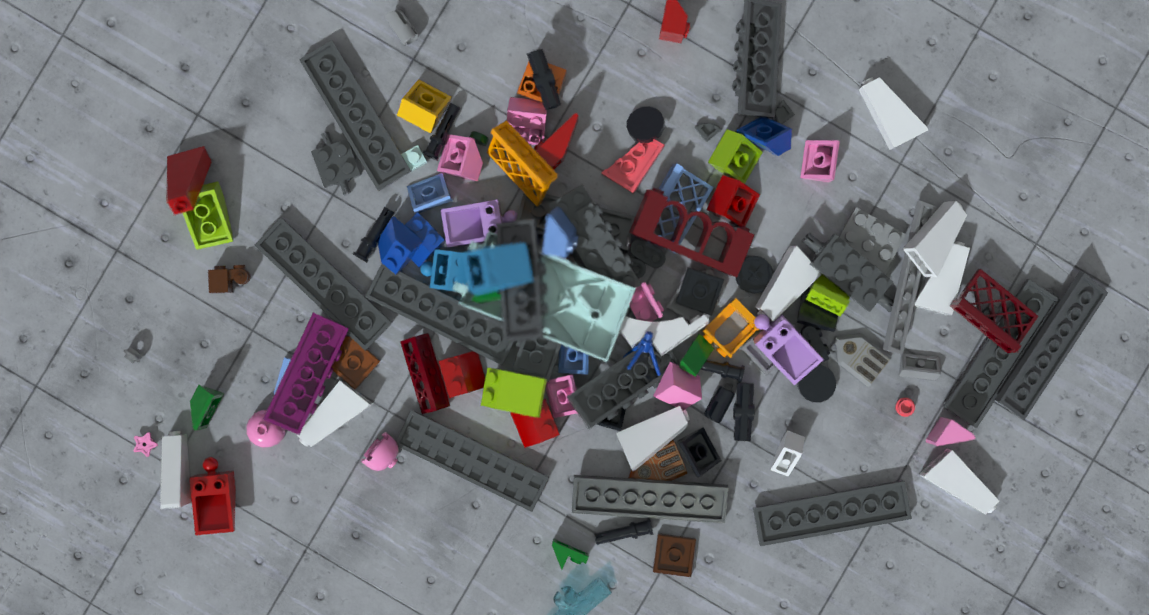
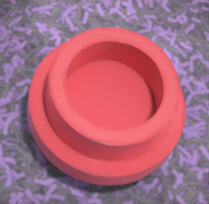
M904 397L896 402L895 409L899 415L908 417L913 414L915 404L910 398Z

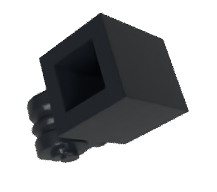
M812 326L803 327L800 331L801 335L806 340H809V344L823 358L822 362L829 360V348L820 339L823 336L821 329Z

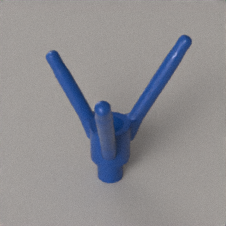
M646 331L641 341L623 356L624 358L633 351H637L627 367L628 370L632 368L642 352H649L657 375H661L652 345V332Z

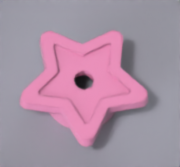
M150 432L146 433L143 437L134 436L136 442L134 452H142L146 457H149L151 450L158 446L151 438Z

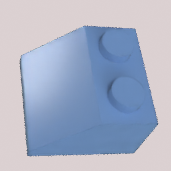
M555 207L547 215L542 254L566 258L577 247L579 237L576 236L577 229L560 207Z

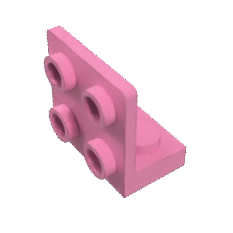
M645 282L636 287L629 307L636 320L652 322L657 318L663 317L661 312L664 309L659 301L655 302L652 296L655 292L651 285H646Z

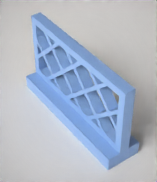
M676 163L671 166L658 189L664 191L663 195L668 197L667 201L670 200L669 196L672 192L679 191L680 203L685 206L686 202L695 201V211L700 212L714 187ZM682 174L689 177V186L681 187L679 179ZM702 185L707 190L703 196L697 197L694 186ZM691 187L694 198L684 201L682 190ZM673 205L667 206L669 207L671 218L661 220L660 216V219L657 223L660 225L661 235L658 236H661L665 239V236L673 234L674 231L664 233L662 223L672 220L673 227L675 230V219L679 218V216L674 217L672 209ZM696 215L687 221L678 242L679 245L696 219Z

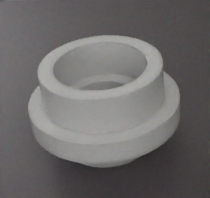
M129 347L127 350L124 349L123 352L126 353L124 357L131 363L135 361L140 362L141 354L132 347Z

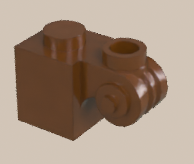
M233 265V269H226V266H214V270H208L209 293H233V281L238 284H247L251 279L250 273L245 269V265Z

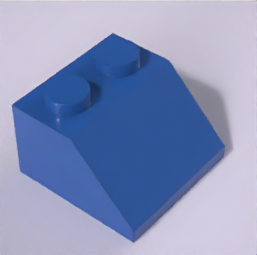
M417 212L405 226L423 240L411 259L420 268L434 254V250H438L446 243V240Z
M395 216L390 219L377 240L381 263L396 275L410 262L423 242L422 239Z

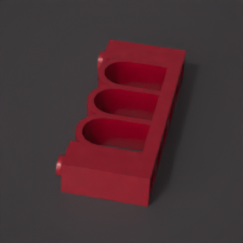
M660 189L646 190L629 233L729 276L738 277L755 236L750 233L749 228L742 225L739 228L732 227L726 222H711L709 216L703 212H687L685 206L680 202L667 201L668 197L664 196V191ZM668 205L675 206L679 211V221L671 240L654 234L662 211ZM696 215L701 218L704 227L697 246L693 251L679 245L678 242L687 221ZM721 226L727 232V241L717 261L703 255V251L713 229Z

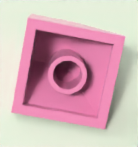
M447 134L446 145L443 148L437 171L467 180L478 181L483 162L475 140L469 137Z

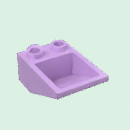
M498 200L441 209L447 248L470 245L471 241L478 244L484 243L490 227H496V224L514 222L518 214L513 210H509L502 216ZM487 208H493L491 214L486 213Z
M764 314L756 316L754 324L762 331L753 338L755 345L793 385H796L823 361V358L783 314L771 323L768 316ZM782 329H786L784 333L780 334Z

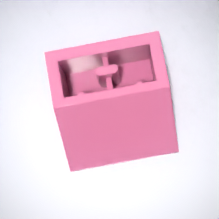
M510 97L507 121L529 144L537 145L540 141L544 142L547 110H545L543 103L534 99Z

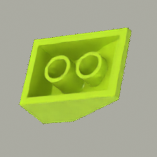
M219 181L204 184L194 210L183 213L196 250L234 241L226 202Z
M488 367L481 406L540 418L547 379Z

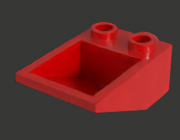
M577 113L570 117L545 142L540 141L534 147L535 151L553 170L565 159L578 124Z
M208 457L203 461V469L207 473L196 474L189 478L195 536L235 531L236 487L234 471L215 472L218 468V461L214 457ZM221 482L222 486L218 488L216 485Z

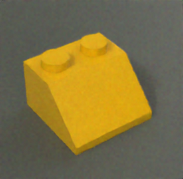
M418 79L402 98L397 116L431 133L438 125L452 97Z

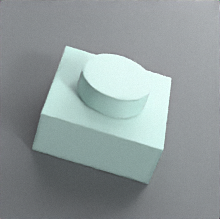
M418 145L401 154L411 172L428 163Z

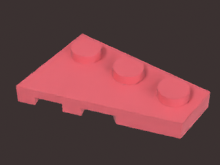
M653 139L650 143L639 142L601 174L634 194L665 145L656 139Z

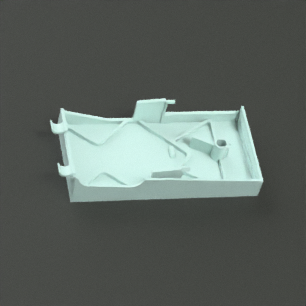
M488 231L483 245L471 241L469 250L473 251L498 246L497 234ZM544 254L541 256V263H544L546 267V274L542 275L543 283L547 285V294L544 295V302H547L549 308L548 314H545V319H543L545 338L607 362L636 288L579 267L577 264L562 258ZM468 281L466 285L455 282L452 290L462 293L460 305L502 321L501 300L478 304L472 300L475 294L469 291Z

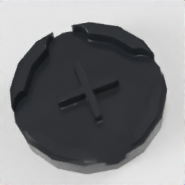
M646 106L638 108L630 114L626 127L634 141L650 143L653 139L659 138L665 129V121L658 109Z
M760 256L746 257L738 277H735L737 285L747 293L756 294L763 292L773 276L772 266Z
M817 365L797 383L800 394L806 400L821 403L828 400L834 394L836 379L834 373L829 368Z

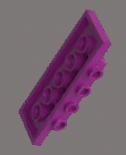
M312 313L263 420L300 435L309 414L313 415L317 407L315 403L317 396L321 397L326 386L323 385L325 379H329L334 369L331 366L334 360L338 361L342 353L339 349L349 328L316 313Z

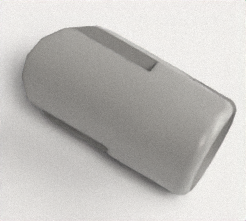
M403 10L387 13L386 20L404 46L405 44H411L419 37V34Z

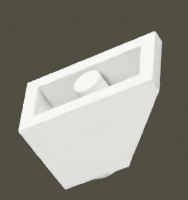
M787 430L779 444L771 470L789 476L803 453L805 437Z

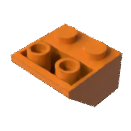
M528 61L517 94L542 102ZM547 63L549 69L551 68L556 82L555 87L559 95L567 75V70Z

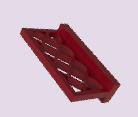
M981 268L975 272L959 297L953 300L950 305L951 308L1007 353L1019 351L1021 348L1020 343L1038 318L1037 314ZM980 276L985 279L986 288H978L977 280ZM991 289L999 291L1000 300H993ZM980 290L987 291L988 301L980 302ZM974 291L976 303H970L965 299L969 292ZM1006 301L1014 303V312H1007ZM994 302H1001L1003 313L995 314ZM981 304H989L990 315L982 313ZM1025 312L1031 317L1027 324H1022L1020 313ZM1008 314L1016 315L1017 325L1009 326ZM1003 315L1005 327H999L996 324L995 316ZM1018 327L1019 335L1016 340L1011 336L1010 328Z

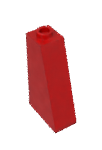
M205 146L167 156V203L174 215L194 210L212 162Z

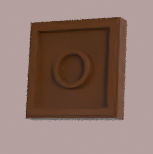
M658 533L653 572L691 577L696 538Z

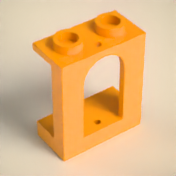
M734 298L702 330L704 333L703 337L709 344L714 343L718 347L717 352L721 356L732 358V355L751 335L759 330L754 324L756 317ZM736 311L748 325L729 344L721 345L715 339V332Z

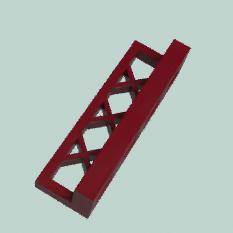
M429 333L400 341L421 413L426 414L449 407V399ZM409 342H411V344H412L413 352H411L410 349H409V346H408V343H409ZM415 362L418 364V371L415 369ZM420 380L424 384V389L420 386ZM426 399L429 401V404H430V407H431V408H429V409H427V406H426V403H425V400H426Z

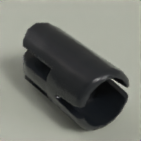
M718 386L704 412V416L716 423H720L735 393L722 386Z

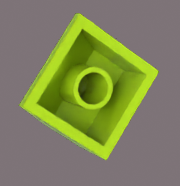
M727 129L708 163L726 176L740 180L745 184L763 152L744 135Z

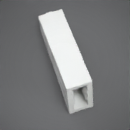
M871 77L862 82L863 86L858 90L889 150L928 131L927 126L880 77L875 80Z
M957 201L943 202L903 248L924 277H937L965 221L967 214L964 212L962 205Z
M955 241L937 277L925 278L917 291L915 307L945 315L953 314L954 309L950 305L953 300L957 299L970 250L969 247L964 246L965 243Z
M790 246L787 249L755 306L759 311L757 314L768 316L771 322H774L821 275L820 272L810 265L811 261L798 246Z
M340 380L304 424L300 435H296L303 445L312 447L369 408L373 403L357 390H354L344 380Z
M678 406L616 433L632 471L638 469L688 427L687 421L690 418L686 409L682 411L681 407Z
M169 431V435L162 436L161 509L178 508L191 503L187 434H181L180 431Z
M947 448L919 474L922 478L981 513L993 512L997 507L996 504L1000 502L951 449Z

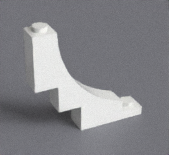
M705 314L701 317L697 315L690 320L691 324L688 325L683 317L668 321L649 322L625 316L619 331L631 348H634L641 341L646 331L652 332V344L662 357L708 325L709 319Z

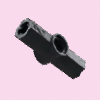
M543 49L531 51L527 54L533 72L532 76L537 91L540 92L545 110L561 106V102L555 87L556 82L552 70L548 67Z
M737 383L736 403H734L733 419L735 420L733 437L736 441H751V428L755 413L753 383Z

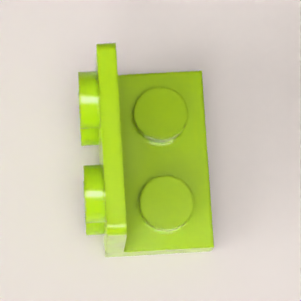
M821 274L813 282L806 300L841 317L848 307L850 297Z

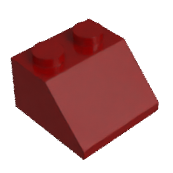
M666 0L659 36L660 40L682 43L683 38H687L690 23L687 22L688 15L677 0Z
M722 175L706 210L738 227L740 225L745 227L760 194L740 180Z
M471 351L439 361L449 398L484 388L486 378L478 353Z
M546 398L542 402L540 418L510 412L524 448L560 435Z

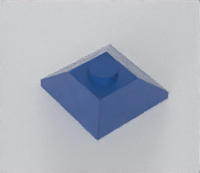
M760 117L737 129V133L744 135L749 141L773 155L779 156L791 149L792 129L769 118Z

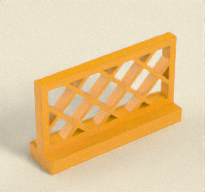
M506 120L492 129L491 134L493 138L487 154L536 206H539L551 182L557 179L558 174Z

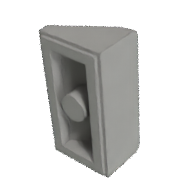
M907 353L901 355L899 376L937 380L941 374L940 357Z

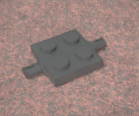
M325 132L326 136L322 133L321 136L325 145L311 151L323 186L327 188L332 185H340L343 195L350 194L347 182L352 178L361 176L347 139L332 142L329 132Z

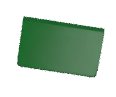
M698 334L682 358L679 368L696 377L714 348L702 335Z

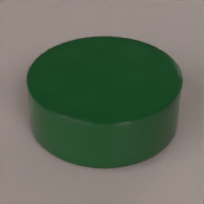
M472 131L469 138L475 140L476 144L486 146L489 141L486 135L476 131Z

